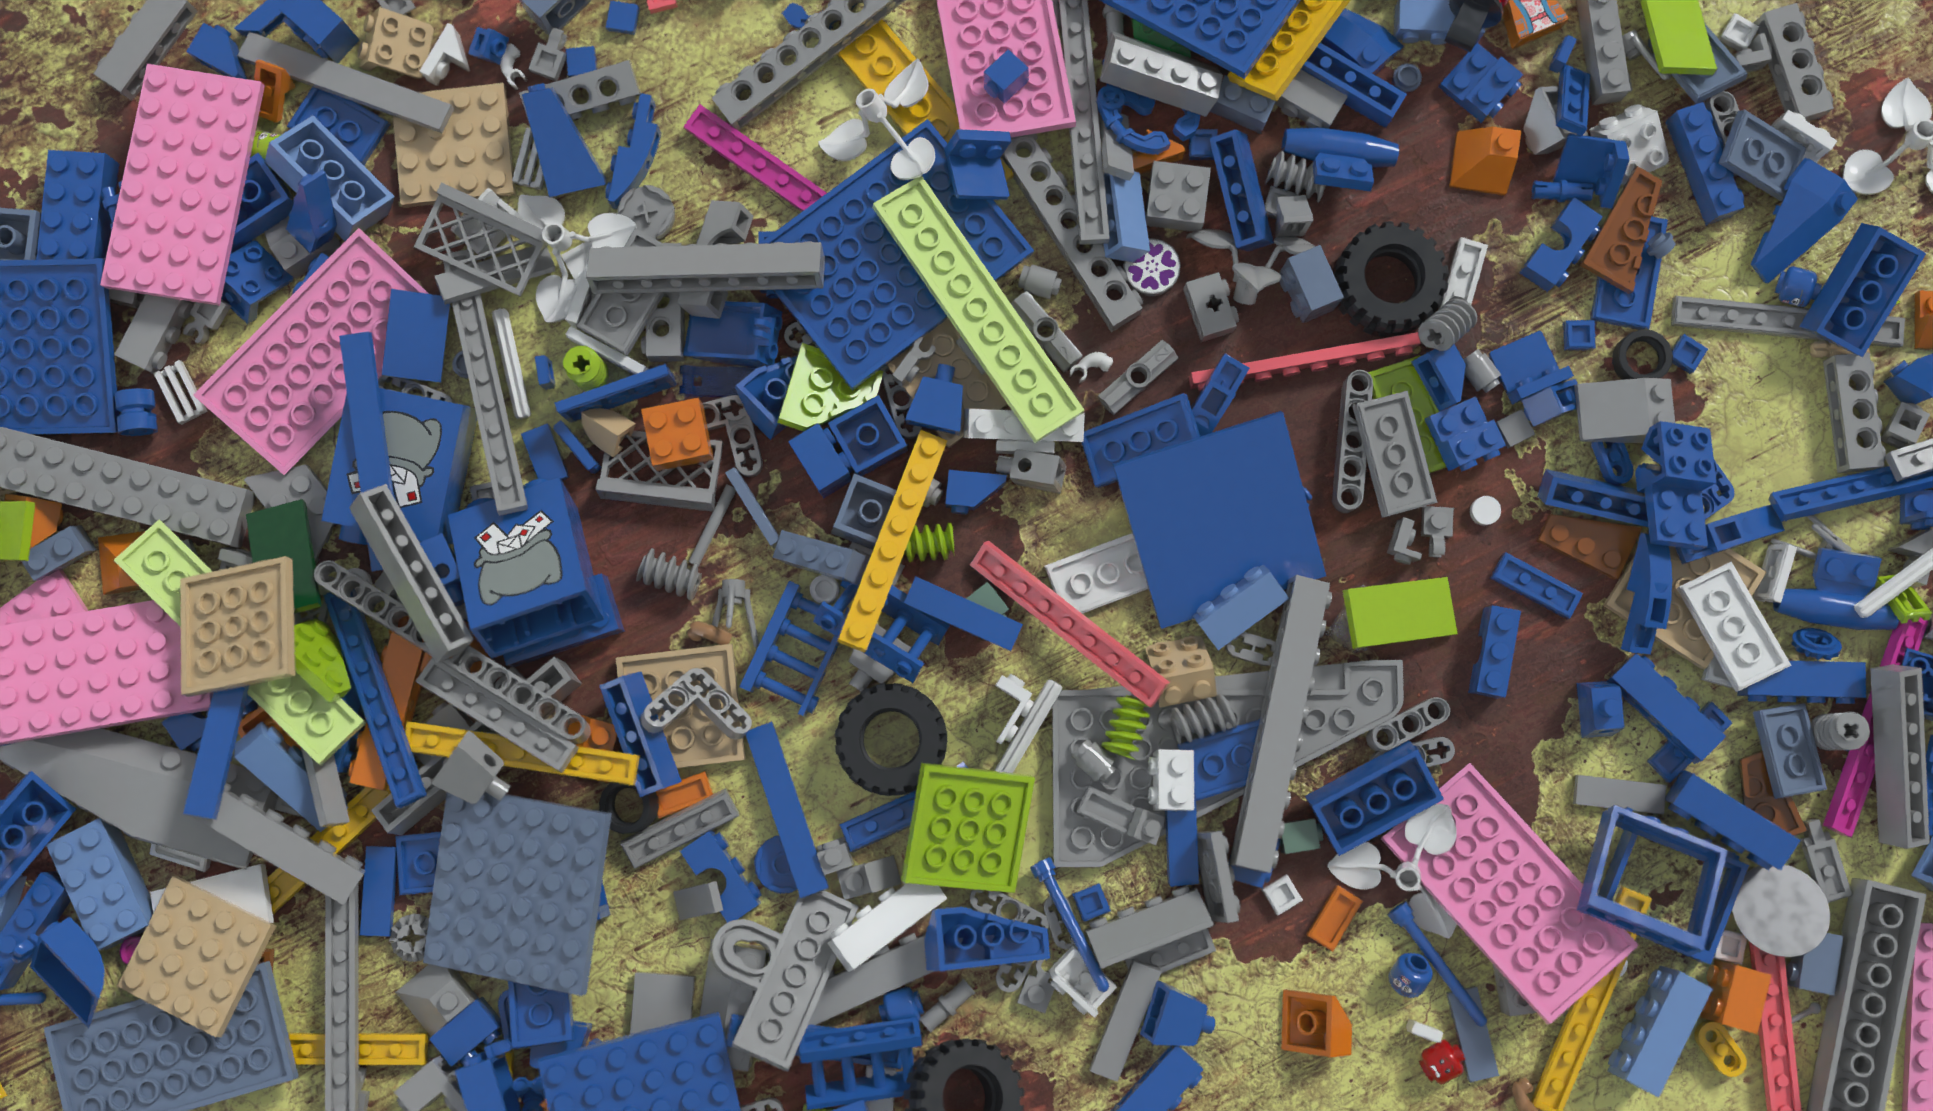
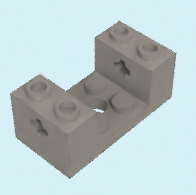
M442 1055L431 1060L394 1092L398 1097L397 1103L404 1111H422L444 1094V1101L451 1111H468L465 1107L455 1071L460 1068L459 1065L455 1064L451 1067Z

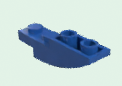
M640 93L639 102H635L633 105L632 118L635 119L634 128L629 130L627 136V146H630V148L618 146L617 155L612 156L611 171L613 172L612 182L607 183L605 196L613 209L618 210L621 198L629 190L635 187L636 189L639 188L658 150L662 133L658 124L652 123L656 106L652 95Z
M1225 353L1222 355L1196 401L1191 405L1200 436L1213 432L1250 369Z
M1767 505L1706 524L1708 547L1702 550L1675 547L1683 565L1783 532L1785 529L1772 505Z
M1640 533L1627 590L1635 593L1621 649L1627 652L1651 655L1657 628H1667L1672 598V564L1669 546L1650 544L1649 534Z

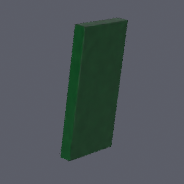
M300 499L246 514L252 563L284 556L291 558L293 565L294 614L322 607L319 584L314 578L316 565L306 502Z

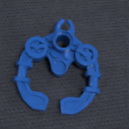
M1108 83L1098 91L1096 99L1098 113L1101 114L1105 123L1104 126L1108 130L1111 129L1117 136L1116 141L1119 144L1123 143L1131 149L1147 154L1158 155L1169 149L1171 143L1164 132L1153 131L1142 136L1132 128L1126 130L1121 124L1123 117L1120 113L1123 105H1127L1138 114L1146 116L1153 111L1154 99ZM1182 109L1185 116L1177 120L1173 133L1179 139L1185 141L1195 135L1200 121V114Z

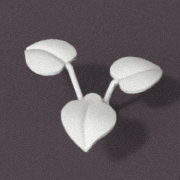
M916 59L895 77L886 88L884 96L882 94L878 95L874 89L863 90L856 98V105L860 109L858 114L862 120H848L837 127L828 137L818 141L823 151L839 161H849L858 157L867 147L865 138L870 135L868 119L875 123L882 122L903 150L896 153L891 161V171L898 179L911 180L927 173L935 161L933 145L929 140L918 137L907 146L886 120V105L897 108L900 104L908 108L918 103L926 95L929 87L928 78L920 60Z
M1906 78L1889 92L1881 108L1882 118L1891 128L1905 127V130L1908 131L1905 136V143L1884 162H1882V158L1878 153L1871 150H1859L1853 153L1844 165L1843 179L1855 193L1873 195L1887 189L1892 183L1894 175L1886 166L1908 147L1913 150H1922L1928 147L1927 167L1931 171L1926 175L1925 182L1928 189L1933 193V121L1930 120L1932 108L1925 95L1914 86L1910 78Z
M519 196L518 214L522 217V220L543 229L542 237L553 248L552 253L555 255L562 272V278L558 275L545 277L536 289V302L544 321L555 323L566 319L564 315L566 304L569 299H573L576 291L574 289L575 280L567 279L568 273L560 252L567 250L571 246L573 239L587 243L592 242V248L604 246L624 247L634 229H637L634 221L621 214L603 213L597 215L588 223V232L591 236L586 237L576 234L574 231L569 232L562 226L565 219L564 208L556 199L549 196Z
M1435 804L1408 819L1405 826V837L1409 842L1418 845L1412 862L1401 863L1396 871L1384 864H1379L1381 859L1379 850L1367 841L1340 856L1337 854L1328 863L1329 870L1337 879L1356 889L1367 890L1376 887L1381 881L1380 870H1383L1392 878H1396V882L1401 889L1405 891L1420 890L1422 893L1413 895L1409 902L1410 907L1413 909L1414 922L1423 930L1439 934L1445 938L1452 936L1457 923L1431 894L1420 885L1421 872L1417 866L1423 848L1430 854L1438 855L1447 852L1454 845L1457 833L1450 806Z

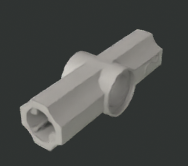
M1028 291L1014 299L1011 305L1038 344L1063 373L1073 367L1083 357L1060 330L1056 320L1048 316ZM1042 326H1048L1052 329L1053 334L1050 337L1044 338L1038 334L1037 330Z
M1161 340L1141 359L1131 364L1127 371L1100 393L1097 398L1108 412L1115 415L1135 396L1146 390L1149 384L1176 362L1179 357L1168 343ZM1136 371L1143 373L1146 381L1141 384L1133 382L1130 377L1131 373Z

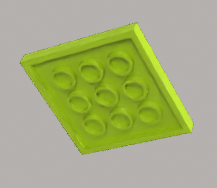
M921 763L901 880L904 883L1015 893L1035 777L1024 774Z

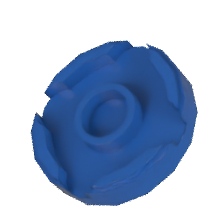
M776 835L765 841L758 849L754 860L755 873L768 890L779 894L792 893L797 890L780 836Z

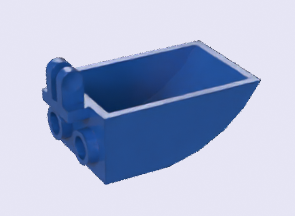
M725 301L720 319L690 315L683 356L738 366L762 367L765 365L768 367L773 365L778 354L777 344L779 331L783 324V312L766 303Z
M68 917L60 923L54 922L50 924L39 936L34 932L28 935L26 940L15 946L12 961L19 964L31 957V969L89 1029L104 985V966L101 954L94 941L71 917Z
M511 1038L491 1043L484 1047V1052L462 1061L464 1066L457 1069L455 1074L465 1107L468 1111H522L519 1099L515 1096L512 1089L513 1079L505 1056L506 1052L513 1049Z

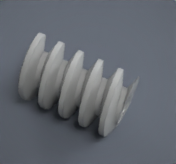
M1280 151L1274 157L1265 180V184H1267L1271 178H1274L1275 188L1281 182H1285V191L1287 192L1294 185L1295 195H1299L1303 189H1306L1307 199H1310L1314 193H1317V202L1321 200L1326 185L1314 184V162L1306 168V159L1302 158L1295 165V155H1290L1284 161L1283 151Z
M1459 296L1452 297L1421 324L1418 331L1420 342L1426 347L1439 351L1450 349L1453 344L1457 343L1464 334L1468 333L1476 325L1477 313L1473 306L1464 298Z
M651 548L641 562L636 581L641 580L642 577L645 585H650L654 581V586L657 589H661L665 584L666 592L671 593L676 588L677 596L681 597L687 592L688 600H693L702 578V573H698V564L695 563L689 570L687 569V560L684 559L677 566L676 556H673L669 562H666L665 552H662L658 558H655V549Z
M1217 694L1216 703L1212 698H1206L1205 707L1200 701H1195L1193 710L1188 704L1183 705L1182 714L1176 707L1171 710V723L1179 745H1181V736L1183 735L1189 743L1192 742L1193 732H1196L1200 739H1203L1204 729L1206 728L1211 735H1215L1216 725L1225 732L1226 722H1230L1234 729L1237 728L1236 718L1230 702L1222 694Z
M1854 712L1821 714L1813 718L1810 723L1816 746L1828 751L1858 749L1865 744L1870 733L1869 724L1866 719Z

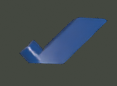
M266 0L234 27L241 36H247L249 32L266 37L283 23L282 19L285 16L278 7L284 0Z

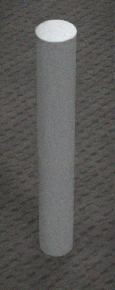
M726 484L688 561L691 564L697 563L699 567L736 492L734 487Z

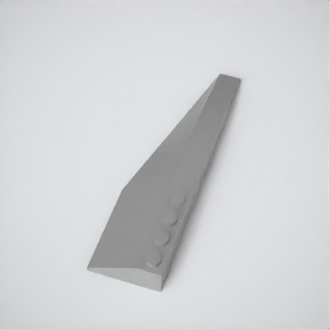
M101 728L22 741L0 747V760L5 765L19 770L25 776L29 771L34 772L64 799L67 798L86 812L89 811L95 814L105 823L111 826L114 825L131 838L245 870L254 854L190 815L183 814L197 754ZM230 764L226 783L231 786L229 791L239 797L242 793L252 797L258 802L256 807L265 812L268 809L274 811L278 795L247 768Z

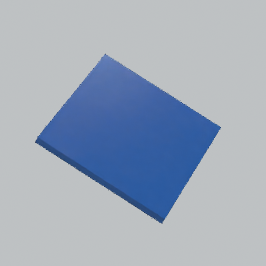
M1282 411L1112 464L1161 629L1194 619L1193 615L1197 613V609L1202 604L1208 601L1212 602L1218 598L1225 587L1230 584H1237L1244 579L1247 571L1256 566L1264 565L1272 573L1283 590L1287 589L1289 579L1295 575L1315 580L1326 576Z

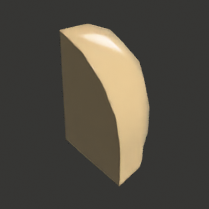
M599 408L589 409L581 413L584 431L591 442L611 457H615L623 449L619 444L626 434L632 435L636 424L613 410Z

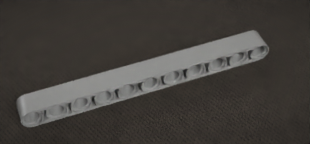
M333 561L321 562L316 567L314 578L324 589L431 655L426 644L422 643V637L403 604ZM332 572H337L336 578L332 582L327 583L328 575ZM361 586L360 593L356 597L351 598V591L355 587ZM385 601L384 608L380 612L374 613L376 604ZM409 616L408 624L398 628L399 620L402 617ZM469 645L461 653L441 661L573 744H581L589 738L591 728L581 715ZM482 661L481 670L477 673H471L470 668L472 664ZM501 676H506V684L500 689H495V681ZM526 691H530V701L525 704H520V695ZM549 707H556L555 716L545 720L543 718L545 710ZM574 722H580V731L575 735H569V726Z

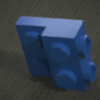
M1476 43L1471 53L1468 52L1441 82L1439 88L1482 123L1488 115L1493 119L1504 106L1500 101L1506 95L1511 98L1521 87L1522 84L1519 82V79L1523 74L1502 56L1498 60L1480 44Z
M1476 396L1424 419L1448 471L1457 467L1460 468L1461 472L1478 465L1476 459L1480 457L1487 461L1501 455L1499 449L1506 446L1495 421H1487Z

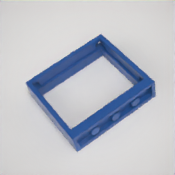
M1613 805L1602 812L1577 911L1692 956L1704 951L1728 850L1711 844L1712 840L1699 839L1691 836L1683 828H1671L1661 824V821L1655 817L1636 814L1628 806L1621 808ZM1615 826L1704 861L1687 931L1597 895Z
M1626 830L1623 831L1598 896L1610 901L1613 900L1638 835ZM1727 851L1724 867L1727 869L1717 892L1704 951L1689 956L1672 948L1669 949L1711 965L1749 867L1748 864L1739 861L1740 856Z

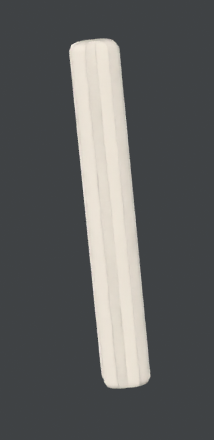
M504 308L492 311V318L514 416L517 419L528 418L531 416L509 313Z
M1933 548L1855 604L1854 609L1861 618L1869 617L1932 571Z
M1050 679L1046 681L994 771L1014 772L1062 690L1060 684Z

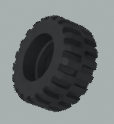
M1393 221L1383 222L1380 227L1376 224L1371 225L1364 232H1359L1354 236L1337 260L1334 267L1336 269L1334 276L1344 296L1339 310L1343 315L1348 313L1352 317L1349 322L1355 327L1358 323L1364 326L1363 332L1372 334L1373 331H1377L1380 337H1388L1391 333H1394L1395 336L1404 335L1408 330L1413 331L1418 328L1442 303V296L1447 292L1448 282L1445 281V278L1449 275L1448 266L1442 265L1445 255L1442 250L1438 252L1435 250L1434 246L1437 242L1432 237L1429 240L1422 235L1425 231L1419 227L1413 231L1409 229V223L1400 222L1398 226H1394ZM1380 256L1393 257L1402 261L1410 269L1414 277L1415 290L1407 301L1403 303H1388L1377 298L1370 291L1365 281L1364 271L1367 264L1373 258Z
M883 683L869 689L867 688L847 703V707L838 718L839 722L837 728H835L834 737H836L835 750L840 760V765L849 778L866 791L884 796H898L917 790L921 763L941 765L945 758L948 741L944 719L933 701L913 687L898 683ZM886 712H898L906 715L913 721L919 733V746L914 757L906 764L894 768L883 767L875 763L867 754L864 746V734L868 724L876 716Z
M970 1038L945 1041L940 1043L939 1046H932L926 1050V1056L919 1057L913 1064L916 1070L915 1072H909L906 1082L911 1083L910 1090H904L903 1098L909 1099V1108L904 1110L945 1111L942 1097L947 1079L955 1070L968 1069L979 1078L985 1093L983 1111H1023L1024 1106L1020 1105V1097H1025L1024 1088H1019L1017 1082L1022 1078L1018 1070L1011 1069L1010 1066L1013 1065L1011 1058L1008 1055L1001 1056V1049L996 1045H987V1042L984 1040H970Z

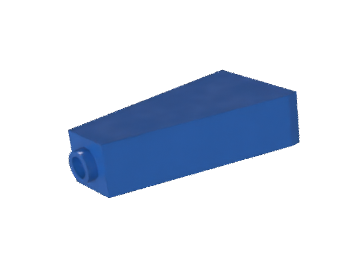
M544 83L527 87L529 93L522 94L549 197L605 185L607 180L554 88L546 89Z

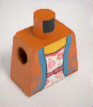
M1508 0L1503 8V19L1512 49L1560 30L1569 19L1557 0Z

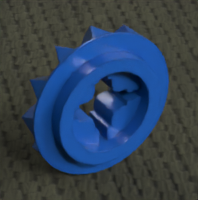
M1799 629L1792 636L1791 644L1796 647L1797 652L1805 653L1806 657H1815L1817 660L1821 658L1831 660L1833 657H1838L1842 649V645L1836 637L1821 629Z

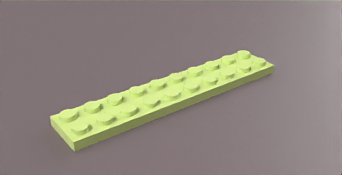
M922 176L915 178L874 202L873 210L1034 443H1037L1083 414L1084 408L924 178Z
M160 519L114 559L180 627V579L213 572ZM296 671L295 676L249 685L247 694L321 766L366 724L341 698L329 703Z

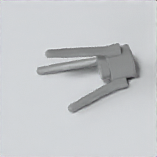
M1632 30L1622 36L1625 57L1633 60L1643 55L1663 80L1671 79L1670 74L1659 73L1655 56L1647 48L1636 30ZM1629 76L1630 89H1631V91H1632L1633 88H1632V84H1631V81H1630L1631 79H1630V76Z
M1815 515L1807 516L1814 523L1811 526L1812 529L1824 539L1818 548L1851 552V547L1842 542L1843 540L1832 533ZM1775 538L1770 541L1772 544H1789ZM1797 547L1796 553L1816 560L1817 553Z
M722 580V588L718 589V601L712 625L718 627L723 604H726V627L731 628L734 605H741L742 600H744L753 646L758 648L759 641L750 601V589H745L744 580Z

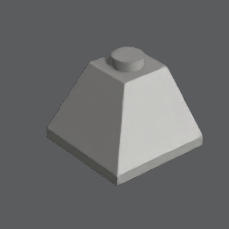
M1559 86L1539 87L1535 90L1523 128L1526 135V144L1534 155L1548 154L1563 148L1568 134H1574L1556 126Z
M289 216L264 232L268 245L279 263L295 279L308 271L311 261L316 257L318 258L321 252L330 257L342 245L334 234L331 241L310 254L286 230Z
M431 964L427 965L396 991V994L431 1037L479 998L457 970Z

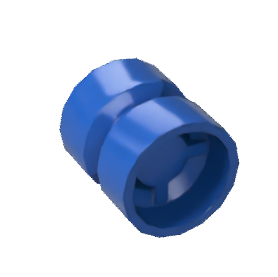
M136 388L115 392L116 410L121 412L117 416L118 434L124 436H143L158 432L156 414L151 413L155 409L153 390Z

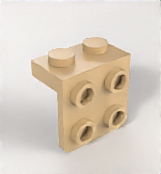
M382 7L377 8L371 15H367L363 25V31L367 32L365 42L362 41L360 43L357 58L361 59L359 68L371 71L375 67L380 66L416 79L422 78L423 75L420 69L429 55L434 31L433 26Z
M1187 636L1183 639L1158 642L1146 647V655L1150 667L1170 682L1157 700L1159 708L1217 696L1214 668L1201 636Z

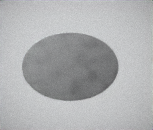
M1784 865L1781 871L1774 867H1771L1768 871L1761 866L1748 871L1732 908L1736 924L1749 942L1766 953L1781 957H1795L1812 951L1823 941L1830 925V909L1822 889L1806 873L1789 865Z

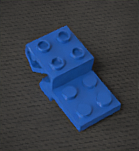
M1659 421L1649 427L1641 450L1660 465L1643 463L1638 465L1635 471L1637 492L1645 493L1650 544L1702 550L1708 547L1702 491L1717 483L1710 428Z

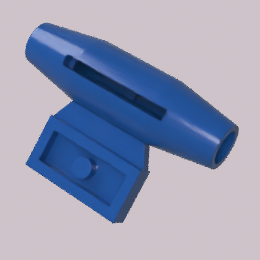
M1321 127L1285 129L1281 147L1285 153L1314 161V184L1363 191L1372 190L1374 184L1372 168L1394 167L1399 155V145L1365 133Z
M1818 548L1812 573L1816 588L1785 589L1781 603L1773 601L1775 612L1814 624L1853 630H1895L1899 624L1898 618L1888 604H1885L1866 618H1861L1854 609L1855 604L1865 598L1869 591L1875 587L1882 560L1878 556Z

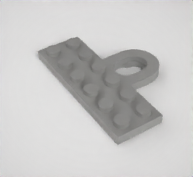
M821 891L802 899L798 896L782 934L746 919L730 921L718 930L711 946V958L715 968L724 977L756 991L731 1047L786 1072L788 1071L837 958L827 944L834 938L831 932L843 923H846L849 927L859 906L829 892ZM738 941L756 942L765 947L769 954L767 966L757 970L747 967L742 959L735 955L733 950L735 943Z

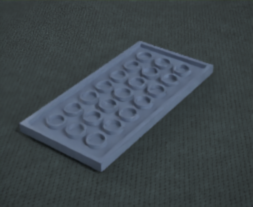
M270 961L257 964L222 1037H214L142 999L95 1012L89 1029L79 1018L44 1028L63 1111H188L299 1078Z

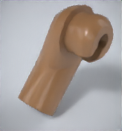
M701 621L691 623L690 629L687 632L688 637L693 641H700L704 637L720 645L729 644L732 638L731 633Z
M1521 1078L1518 1082L1515 1081L1511 1089L1517 1109L1519 1111H1538L1527 1097V1094L1533 1092V1087L1528 1079Z

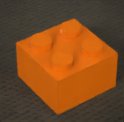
M699 397L641 409L652 466L657 471L714 460L704 407Z
M1714 959L1713 965L1707 971L1708 986L1713 989L1700 1017L1758 1034L1772 975Z

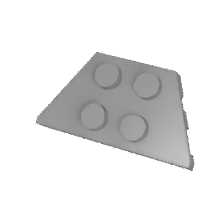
M305 464L292 467L285 475L277 470L246 477L244 481L266 509L300 499L306 502L316 565L325 542L328 543L332 535V528L335 523L321 521L327 488L313 470Z

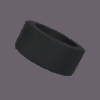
M1641 329L1631 332L1617 343L1613 351L1612 364L1615 373L1621 380L1662 378L1668 373L1672 365L1673 352L1669 342L1663 335L1653 330ZM1639 341L1651 345L1658 356L1656 369L1645 375L1633 371L1626 359L1628 348L1633 343Z
M616 782L609 783L601 793L599 811L612 813L610 829L620 834H629L649 827L655 820L659 809L656 792L641 797L643 800L641 817L635 822L627 823L618 816L615 810V799L620 790L632 788L637 791L635 785Z

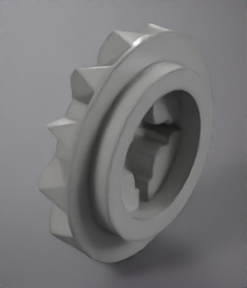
M410 914L400 918L391 928L389 942L392 945L393 953L397 954L404 961L417 962L423 960L429 919L420 914ZM411 929L414 930L415 935L425 937L416 941L414 948L411 942L402 941V938L410 935Z

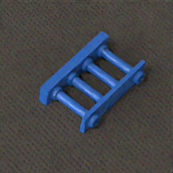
M788 581L739 687L752 693L755 688L760 689L762 687L801 705L798 714L806 717L807 713H813L817 706L819 697L815 695L840 643L837 642L838 637L835 635L830 642L791 624V620L788 617L792 608L795 610L800 608L816 616L820 605L804 598V594L800 593L802 587ZM847 607L844 614L848 615L850 608ZM787 634L826 652L820 667H814L780 651L779 647L776 646L779 636ZM776 661L813 678L814 680L807 695L766 677L767 673H764L763 670L767 662L772 663Z
M842 581L840 584L845 590L833 607L823 601L813 620L822 629L829 631L838 638L847 617L843 612L855 597L859 585ZM891 585L882 612L895 620L883 637L873 632L864 654L894 671L898 676L914 683L924 665V662L918 659L930 641L939 646L950 624L905 605L904 601L907 594ZM904 626L920 634L908 653L893 644Z
M918 1017L804 1033L799 1044L801 1063L811 1062L813 1084L805 1085L807 1110L847 1105L860 1100L867 1102L904 1096V1090H910L911 1083L906 1082L909 1072H915L916 1070L913 1065L912 1047L922 1046ZM900 1049L903 1071L896 1072L893 1076L885 1074L883 1052ZM871 1054L873 1076L870 1078H855L853 1056ZM841 1058L843 1080L825 1082L823 1060Z

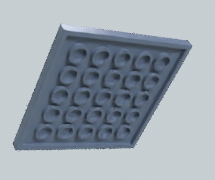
M447 792L423 963L579 996L586 995L612 813L506 794L499 801L487 792L483 793L476 804H471Z

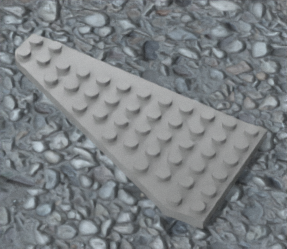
M1368 660L1313 666L1311 677H1314V687L1311 694H1307L1305 705L1309 707L1308 716L1305 723H1301L1299 734H1302L1303 740L1300 750L1295 752L1293 763H1296L1298 767L1395 717L1400 711L1404 700L1403 660ZM1270 671L1215 676L1217 694H1222L1230 702L1237 726L1260 719ZM1123 686L1088 690H1061L1052 706L1053 863L1055 867H1102L1148 843L1132 836L1128 837L1076 811L1089 785L1134 807H1139L1165 817V810L1153 811V804H1149V787L1153 786V775H1150L1148 771L1149 757H1153V752L1157 750H1178L1177 744L1179 743L1171 723V710L1176 707L1182 714V708L1185 704H1188L1193 710L1195 701L1159 708L1158 702H1156L1153 707H1144V710L1150 714V717L1140 718V721L1147 727L1146 729L1136 730L1143 739L1133 741V744L1139 748V752H1129V755L1135 759L1132 760L1108 752L1101 744L1102 742L1112 741L1105 735V732L1115 731V728L1109 724V720L1119 719L1112 713L1113 708H1122L1116 702V698L1126 697V695L1136 697ZM1211 697L1212 700L1216 703V697ZM1205 699L1196 700L1200 701L1205 707ZM1226 722V729L1233 727L1230 722ZM1218 725L1215 726V733L1222 731ZM1207 728L1204 729V736L1210 735ZM1193 732L1192 740L1200 738L1196 732ZM1184 735L1181 736V743L1188 741ZM1086 739L1091 743L1095 741L1115 759L1112 766L1116 769L1105 782L1101 779L1095 782L1075 764L1076 760L1072 755ZM1245 786L1196 801L1197 818L1243 795ZM1164 821L1159 837L1166 834V821Z

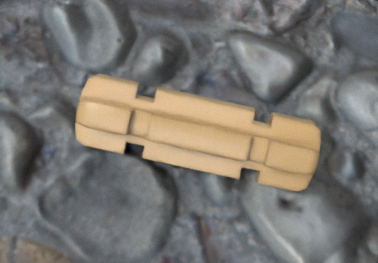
M1815 341L1810 345V355L1813 358H1823V356L1830 358L1834 355L1853 354L1826 341Z

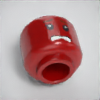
M1442 1039L1441 1042L1434 1043L1421 1053L1422 1060L1419 1061V1064L1430 1082L1436 1081L1438 1084L1444 1085L1464 1072L1462 1062L1466 1060V1057L1457 1043L1452 1046L1447 1040Z

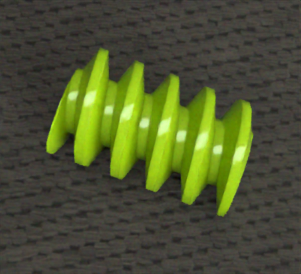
M576 346L565 354L563 368L567 376L581 390L589 391L606 385L609 378L608 367L592 348Z
M936 524L934 532H931L928 525H924L922 533H919L915 525L904 552L908 561L913 562L915 554H918L920 561H925L927 553L935 561L939 552H941L944 560H948L950 551L954 554L952 524H947L945 532L942 531L940 524Z
M1126 695V697L1116 698V702L1122 708H1113L1112 713L1119 718L1109 720V724L1115 728V731L1105 732V735L1112 741L1102 742L1101 746L1108 752L1135 760L1129 755V752H1139V748L1133 744V741L1143 739L1136 730L1146 729L1147 726L1140 721V718L1150 717V714L1144 710V707L1149 706L1139 698Z

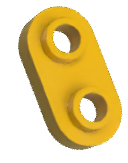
M1714 1021L1701 1022L1695 1029V1041L1719 1073L1728 1077L1741 1075L1746 1068L1747 1060L1725 1027ZM1711 1030L1713 1037L1707 1041L1705 1035ZM1727 1055L1731 1057L1729 1065L1724 1064V1058Z

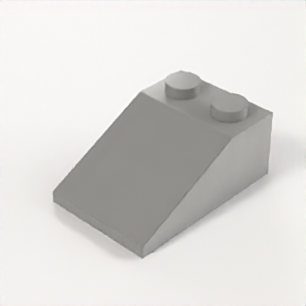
M1638 378L1574 385L1580 441L1644 443L1649 427L1659 421L1675 423L1671 379Z

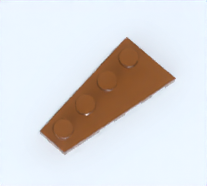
M1638 166L1633 169L1613 208L1610 210L1579 265L1628 294L1634 291L1636 283L1634 281L1637 270L1640 268L1644 242L1648 238V227L1651 216L1654 215L1662 184L1661 179Z

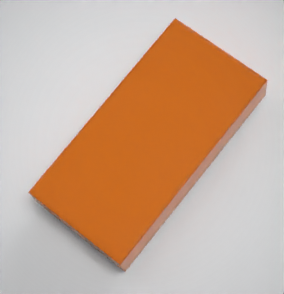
M706 771L684 778L678 784L657 791L659 803L658 819L677 813L713 795Z
M1336 885L1306 935L1333 952L1363 901Z

